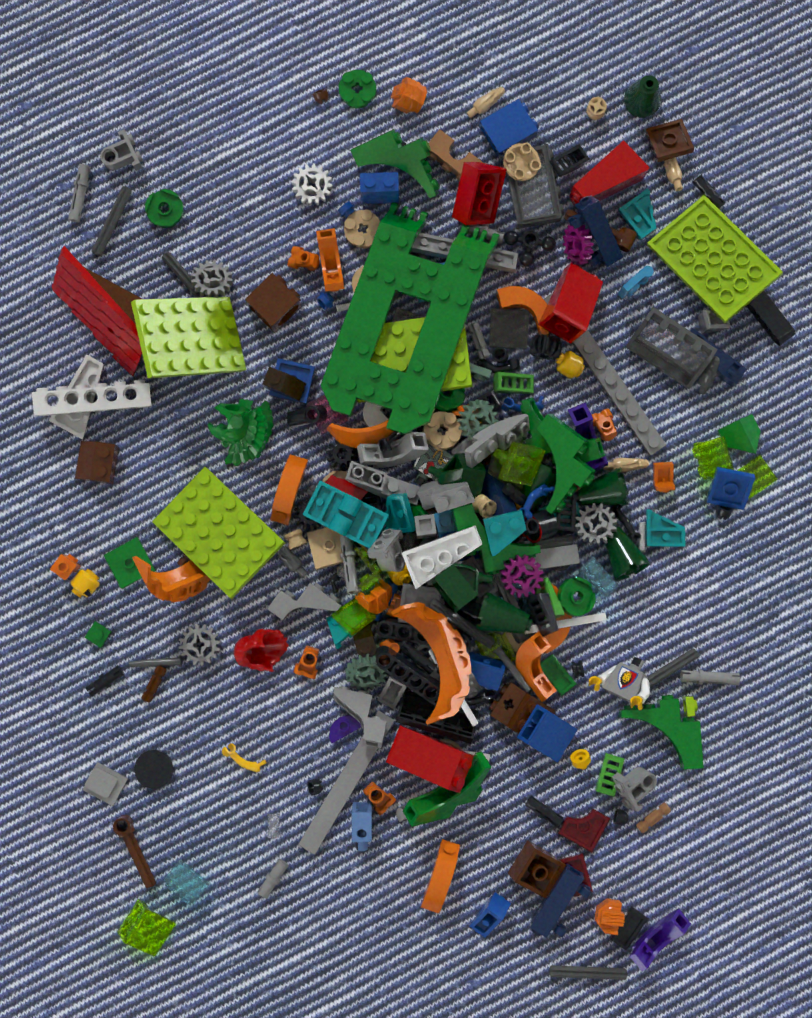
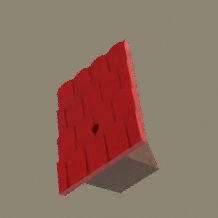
M63 246L58 257V264L52 284L53 292L72 309L71 312L113 354L112 358L130 375L134 376L143 358L131 302L142 298L83 267L72 253Z

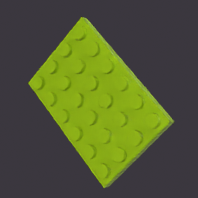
M705 195L647 242V246L724 323L728 322L783 275V271Z
M230 297L137 299L131 302L148 379L243 372L246 370Z
M425 317L385 323L371 362L406 373ZM465 326L441 391L473 387ZM357 399L358 403H363V402H365V401H362V400Z
M204 467L152 521L230 599H233L285 544L270 527L207 467Z

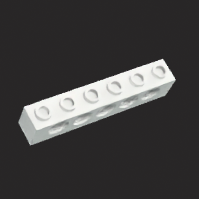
M136 380L134 384L126 385L125 381L114 382V386H107L106 383H97L95 387L87 388V385H76V389L59 386L54 391H48V388H37L36 392H32L35 417L152 407L150 385L145 383V380ZM134 390L137 396L135 399L129 400L125 396L126 392ZM109 391L117 393L115 401H108L106 399V394ZM89 393H96L98 399L94 403H89L87 395ZM71 394L78 396V402L74 405L67 402V398ZM49 397H58V404L50 406L48 404Z

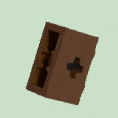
M511 682L508 685L504 684L499 691V694H501L498 701L494 700L489 707L491 711L489 715L507 726L527 692ZM511 698L513 706L505 709L504 700L508 701Z

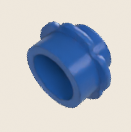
M348 201L338 209L341 214L340 217L345 216L348 218L350 214L355 212V204L352 205Z
M321 292L320 296L317 297V302L321 308L327 310L333 307L334 299L329 293Z

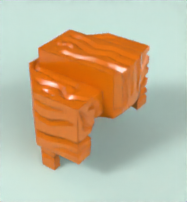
M406 77L402 79L400 84L394 86V90H392L391 98L394 99L392 107L406 114L409 112L418 113L424 104L427 89L420 82Z
M383 579L378 581L379 584L375 583L369 595H365L362 592L355 595L358 603L370 613L379 614L389 608L388 603L392 598V587Z
M607 898L596 906L594 920L606 934L618 935L619 926H624L625 914L621 912L622 903L620 900Z

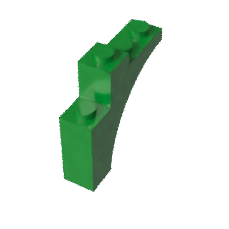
M392 129L350 150L358 168L369 164H385L397 167L415 178L426 191L429 199L439 193V184L436 179L432 178L430 173L432 172L431 166L428 161L425 162L424 158L430 155L429 151L431 149L427 140L424 141L423 137L402 146L400 134Z
M534 398L522 400L521 412L529 417L530 430L528 433L532 436L525 440L527 454L530 455V458L552 452L544 437L536 430L544 417L539 411ZM600 437L586 439L589 441L586 444L588 448L581 457L578 455V458L583 462H589L604 457L605 453ZM552 455V456H551L552 463H553V465L556 467L555 459H554V456Z
M547 414L536 430L548 443L555 459L556 485L550 503L545 509L553 514L561 512L565 507L566 503L564 501L568 496L571 497L577 490L576 485L580 488L585 487V485L589 486L595 478L593 474L596 471L578 458V455L581 457L587 450L586 444L589 441L553 414Z
M469 503L451 509L455 532L476 526L482 545L466 556L477 554L476 551H479L481 567L489 575L497 574L499 570L505 569L503 561L510 563L509 558L516 560V555L523 557L525 554L529 559L541 553L540 545L537 543H510L497 555L492 556L486 530L476 516L473 504Z
M662 695V699H657V707H655V704H643L642 710L635 708V705L633 708H631V705H624V709H619L620 718H632L648 722L664 733L673 744L682 769L704 768L700 721L694 720V717H683V721H681L679 699L673 698V695Z
M482 752L475 753L460 793L439 786L426 794L409 799L403 813L411 827L450 818L457 806L477 800L483 790L481 783L491 769L489 761Z

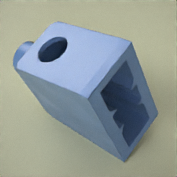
M353 802L352 841L356 842V850L358 851L368 850V842L372 841L371 802Z

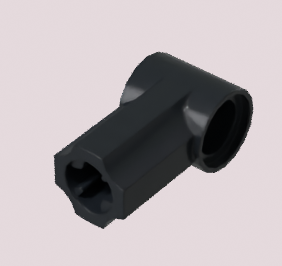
M314 405L287 412V424L291 428L322 422L327 417V410L322 405ZM314 410L317 412V418L314 416Z

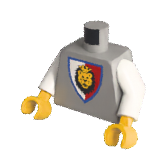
M637 657L633 658L630 666L620 662L598 677L592 676L589 679L588 686L595 684V691H599L600 685H602L606 692L629 702L631 708L634 705L637 706L638 710H642V704L650 696L648 677L640 671L644 661Z

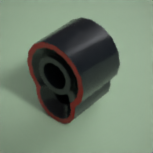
M545 509L532 512V518L536 519L539 523L538 532L531 535L522 533L532 543H538L551 538L558 531L557 519L554 514L549 513Z

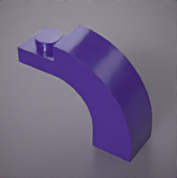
M586 403L567 410L570 428L585 439L597 438L593 427V417ZM604 456L586 462V464L596 471L608 466V461Z
M678 908L648 929L633 945V951L629 957L642 972L647 970L656 955L669 943L683 936L691 923Z

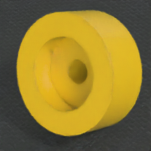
M578 749L570 756L572 765L575 768L584 770L591 762L589 752L585 749Z

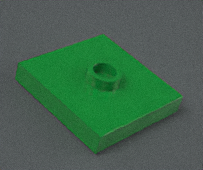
M139 537L103 555L121 589L142 579L132 557H139L151 565V571H156Z

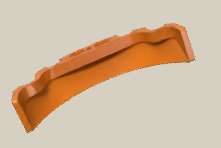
M389 419L367 428H347L333 423L326 428L340 444L357 448L359 444H378L380 439L387 438L394 432L386 428Z
M137 556L132 557L148 590L155 597L163 601L181 602L189 597H194L206 589L207 583L211 580L191 560L171 571L153 572L151 571L150 564Z
M415 602L402 605L391 611L392 616L398 617L416 628L426 639L436 657L440 673V692L435 709L426 720V724L429 725L452 717L459 711L470 689L468 685L469 675L471 674V662L462 636L457 629L454 630L447 621L448 618L442 613H437L426 607V604Z

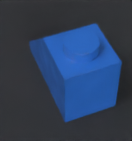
M469 651L471 672L478 684L487 690L498 691L505 672L503 662Z
M495 892L485 902L469 927L486 938L504 919L511 903Z

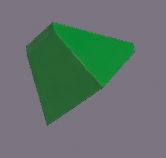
M753 414L717 430L725 447L756 454L760 429Z

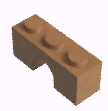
M439 129L429 142L431 151H429L430 155L428 158L434 162L438 161L446 172L455 174L456 179L460 182L464 162H484L470 152L461 160L452 158L449 152L454 147L455 140Z

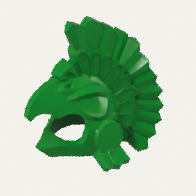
M240 399L238 404L220 403L214 407L227 418L228 425L223 423L212 425L210 422L208 423L211 434L221 440L222 446L225 448L229 447V454L224 460L226 465L233 463L235 466H239L241 462L246 463L249 458L253 461L261 456V452L265 449V445L272 434L271 429L274 426V418L269 402L264 401L261 406H256L253 410L251 406L254 401L248 399Z

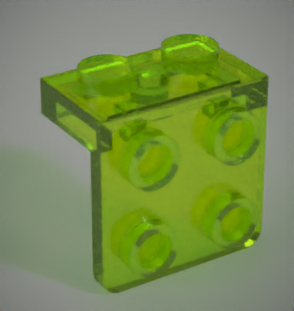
M725 436L693 444L692 452L699 463L698 473L704 480L713 479L717 467L734 470Z

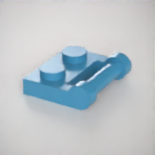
M651 266L643 267L624 284L618 292L620 298L623 300L626 296L628 298L633 296L638 291L637 289L640 288V285H645L648 282V279L653 275V268Z

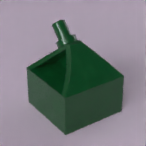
M456 453L443 468L430 466L428 473L434 475L441 485L468 482L475 499L481 494L486 470L482 462L473 468L467 466L465 454Z
M452 564L436 576L431 583L453 612L456 613L478 595V584L482 582L492 584L493 576L483 575V572H479L476 568L468 565Z

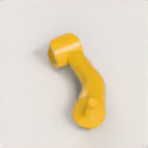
M233 743L228 745L230 751L226 747L222 749V754L225 757L230 756L239 766L247 770L260 772V767L266 764V760L257 763L243 759L235 752L236 746Z

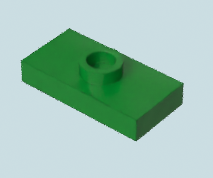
M553 653L540 663L542 671L561 696L576 685V682Z

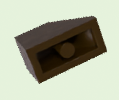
M272 367L268 368L262 383L264 388L299 402L306 387L305 382Z
M369 622L353 636L358 657L361 655L365 658L367 654H369V657L374 656L377 650Z

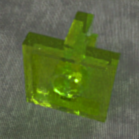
M513 441L509 451L495 449L493 456L503 465L498 478L503 481L532 486L545 450L540 447Z

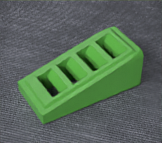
M497 372L493 375V390L495 393L534 394V375ZM508 379H511V388H508ZM516 379H519V388H516ZM524 379H527L526 389H524Z
M544 578L542 582H538L541 588H534L535 595L538 593H549L555 618L565 615L549 578Z
M605 753L595 791L615 797L614 781L604 779V775L609 777L615 775L614 773L607 772L606 767L616 770V773L621 774L624 758ZM608 760L617 762L618 766L608 764ZM602 783L611 785V789L602 787Z

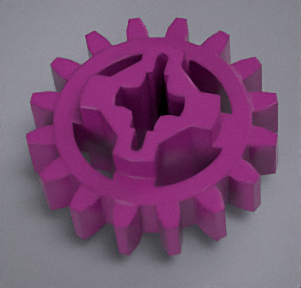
M584 224L577 229L568 225V229L564 230L566 235L563 236L565 243L562 244L566 248L564 253L568 255L567 259H571L573 264H587L588 260L592 259L590 254L594 252L591 246H594V243L591 242L592 236L588 234L589 229H585Z
M525 554L523 559L519 555H516V560L509 558L510 564L504 563L506 571H501V574L505 576L501 578V581L506 583L503 587L506 590L510 589L509 593L511 595L516 592V596L519 598L522 593L525 597H528V592L535 594L534 588L540 589L541 587L538 582L544 580L539 577V575L544 573L543 570L538 569L541 565L538 562L535 563L533 557L528 560V556ZM524 564L530 565L533 569H526ZM523 572L526 575H524L523 579L521 580L518 577H520L522 575L521 573ZM512 583H518L520 588L514 587Z

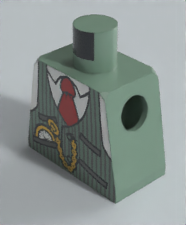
M428 444L429 450L417 458L413 469L419 472L413 482L421 487L428 479L431 481L438 480L434 475L428 473L429 467L443 468L453 456L444 450H437Z

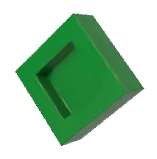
M95 621L84 638L102 648L112 631Z

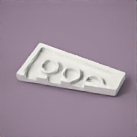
M86 355L70 382L68 389H76V385H87V388L95 387V384L99 383L104 364ZM89 393L87 395L89 403L94 402L96 393ZM75 394L69 395L67 402L71 405L76 404L78 396ZM91 412L52 415L49 421L83 440Z
M472 526L403 551L402 556L415 589L482 545V541L476 526Z

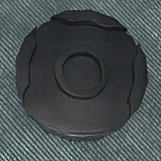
M154 749L148 750L139 756L136 760L134 771L140 784L144 787L155 789L169 782L172 778L174 767L168 754Z

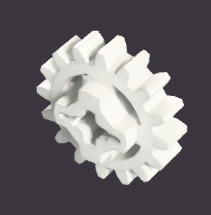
M313 163L312 168H309L307 164H305L304 170L299 167V174L294 173L296 180L291 182L295 186L292 188L293 192H298L295 195L296 198L302 197L301 202L304 204L308 201L309 206L314 201L319 205L320 199L325 202V195H331L328 189H333V185L330 184L332 177H327L329 174L328 170L323 172V166L317 169L315 163ZM303 179L304 184L300 188V181ZM308 181L311 182L312 184L315 183L316 188L313 187L312 185L309 186ZM323 181H324V182H325V186H324V189H323V191H322L321 188H320V185L323 184Z

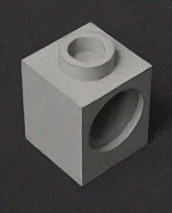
M434 514L414 516L417 539L436 537Z

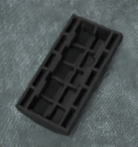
M405 689L396 719L397 723L469 744L472 743L476 725L472 726L461 707L459 715L455 714L452 717L427 725L426 720L432 714L435 706L417 693ZM471 709L472 713L477 719L479 711Z

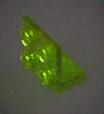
M356 547L354 551L373 573L371 576L367 573L359 580L361 584L358 586L365 593L382 579L380 576L382 571L375 563L373 565L370 564L368 561L370 558L363 548L359 550Z
M138 899L117 933L125 944L156 956L176 923L151 911L144 901Z

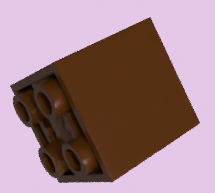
M271 273L245 301L248 307L276 333L302 306L300 303L301 299L299 298L300 295L293 288L289 290L286 285L287 282L279 274L275 276Z

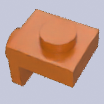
M673 462L653 463V485L656 491L667 493L670 490H675Z
M70 553L68 556L61 554L50 570L63 580H67L72 572L79 570L81 565L77 563L79 560Z

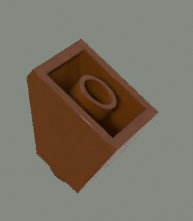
M81 441L75 479L113 484L119 446L96 441Z
M527 840L508 874L515 883L547 898L566 864L542 847Z

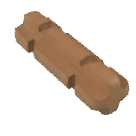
M665 802L658 806V810L655 809L648 814L644 821L641 820L636 824L641 833H645L649 830V826L653 827L663 819V815L666 816L671 812L670 807Z

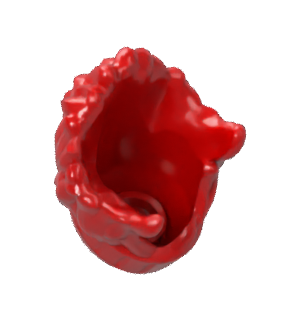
M259 629L253 635L244 636L236 642L234 646L235 661L242 667L274 672L273 666L280 661V657L287 651L289 646L287 643L288 639L284 637L280 630Z

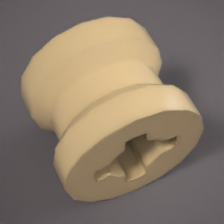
M594 97L589 101L586 109L589 118L598 120L603 117L607 108L605 100L601 97Z
M484 494L478 495L472 503L474 511L484 518L491 517L497 508L496 502Z
M302 529L284 535L285 540H288L289 550L307 543L306 539L302 536Z

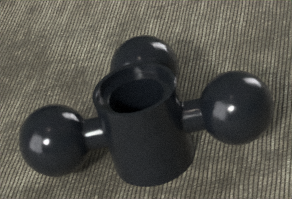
M509 230L504 234V241L507 245H515L517 242L521 243V247L525 252L520 255L519 261L524 267H529L534 263V255L531 252L536 249L537 245L548 252L556 247V241L553 237L547 236L539 239V235L533 230L526 231L523 236H518L514 230ZM531 237L535 243L529 245L525 242V239Z

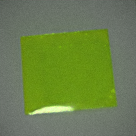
M758 455L737 470L755 474V481L748 497L749 499L778 480L761 455Z
M355 598L331 615L351 636L376 619V616L363 608Z
M496 632L489 633L495 640L490 648L475 640L483 656L501 661L496 653L493 654V651L502 645V649L511 661L516 660V654L505 632L503 635Z

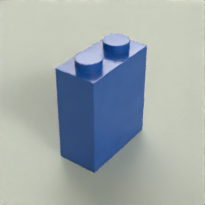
M519 99L482 119L479 123L480 130L497 158L502 157L503 151H507L512 145L526 143L537 136L538 124L534 118H530L526 104L524 102L521 103Z
M398 172L360 173L361 205L399 203Z
M537 704L517 738L558 763L578 729Z

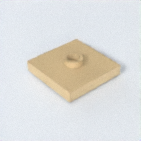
M327 527L307 532L316 570L343 563V559L340 556L342 553L340 536L343 535Z

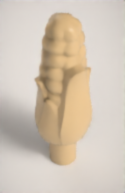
M499 87L478 98L474 102L473 108L466 112L468 117L471 119L476 114L487 112L505 93V89Z
M676 157L665 160L663 165L666 169L668 180L674 184L676 191H681L683 189L681 184L682 171Z
M615 458L613 462H608V466L603 467V470H614L620 467L622 468L620 473L647 468L649 461L638 458Z

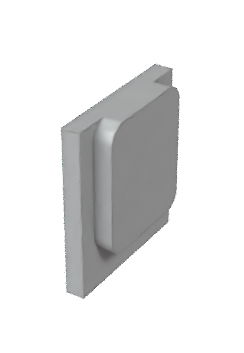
M97 762L85 783L83 791L114 806L128 778Z

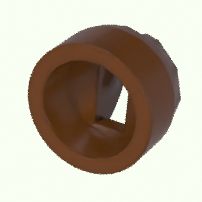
M326 88L313 93L314 100L318 104H323V100L326 103L329 99Z

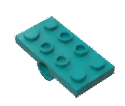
M321 480L303 513L304 516L367 548H370L378 539L390 516Z

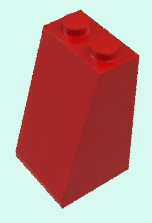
M623 140L573 185L569 195L570 201L575 206L583 197L590 195L601 201L642 181L650 167Z
M570 263L563 270L538 325L571 344L586 332L603 281L598 279L596 275L586 272L579 265Z
M400 725L386 763L445 789L460 793L472 765L474 755L425 733Z

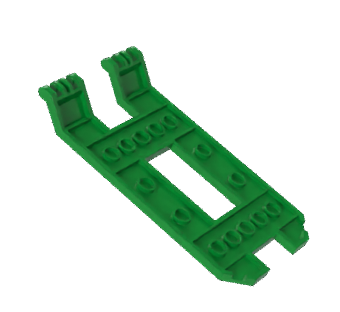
M392 202L389 211L379 223L320 386L334 412L351 417L357 399L392 410L386 428L406 435L412 432V430L430 423L487 261L498 244L500 234H492L490 243H485L484 241L488 234L486 230L482 231L479 240H477L480 228L476 227L473 231V236L469 238L466 236L470 226L463 224L460 233L451 245L445 264L442 265L410 255L416 237L426 224L428 213L422 211L418 222L413 221L416 216V209L412 208L407 217L409 207L404 206L402 214L397 216L396 212L399 209V205ZM396 292L431 302L406 373L371 362Z

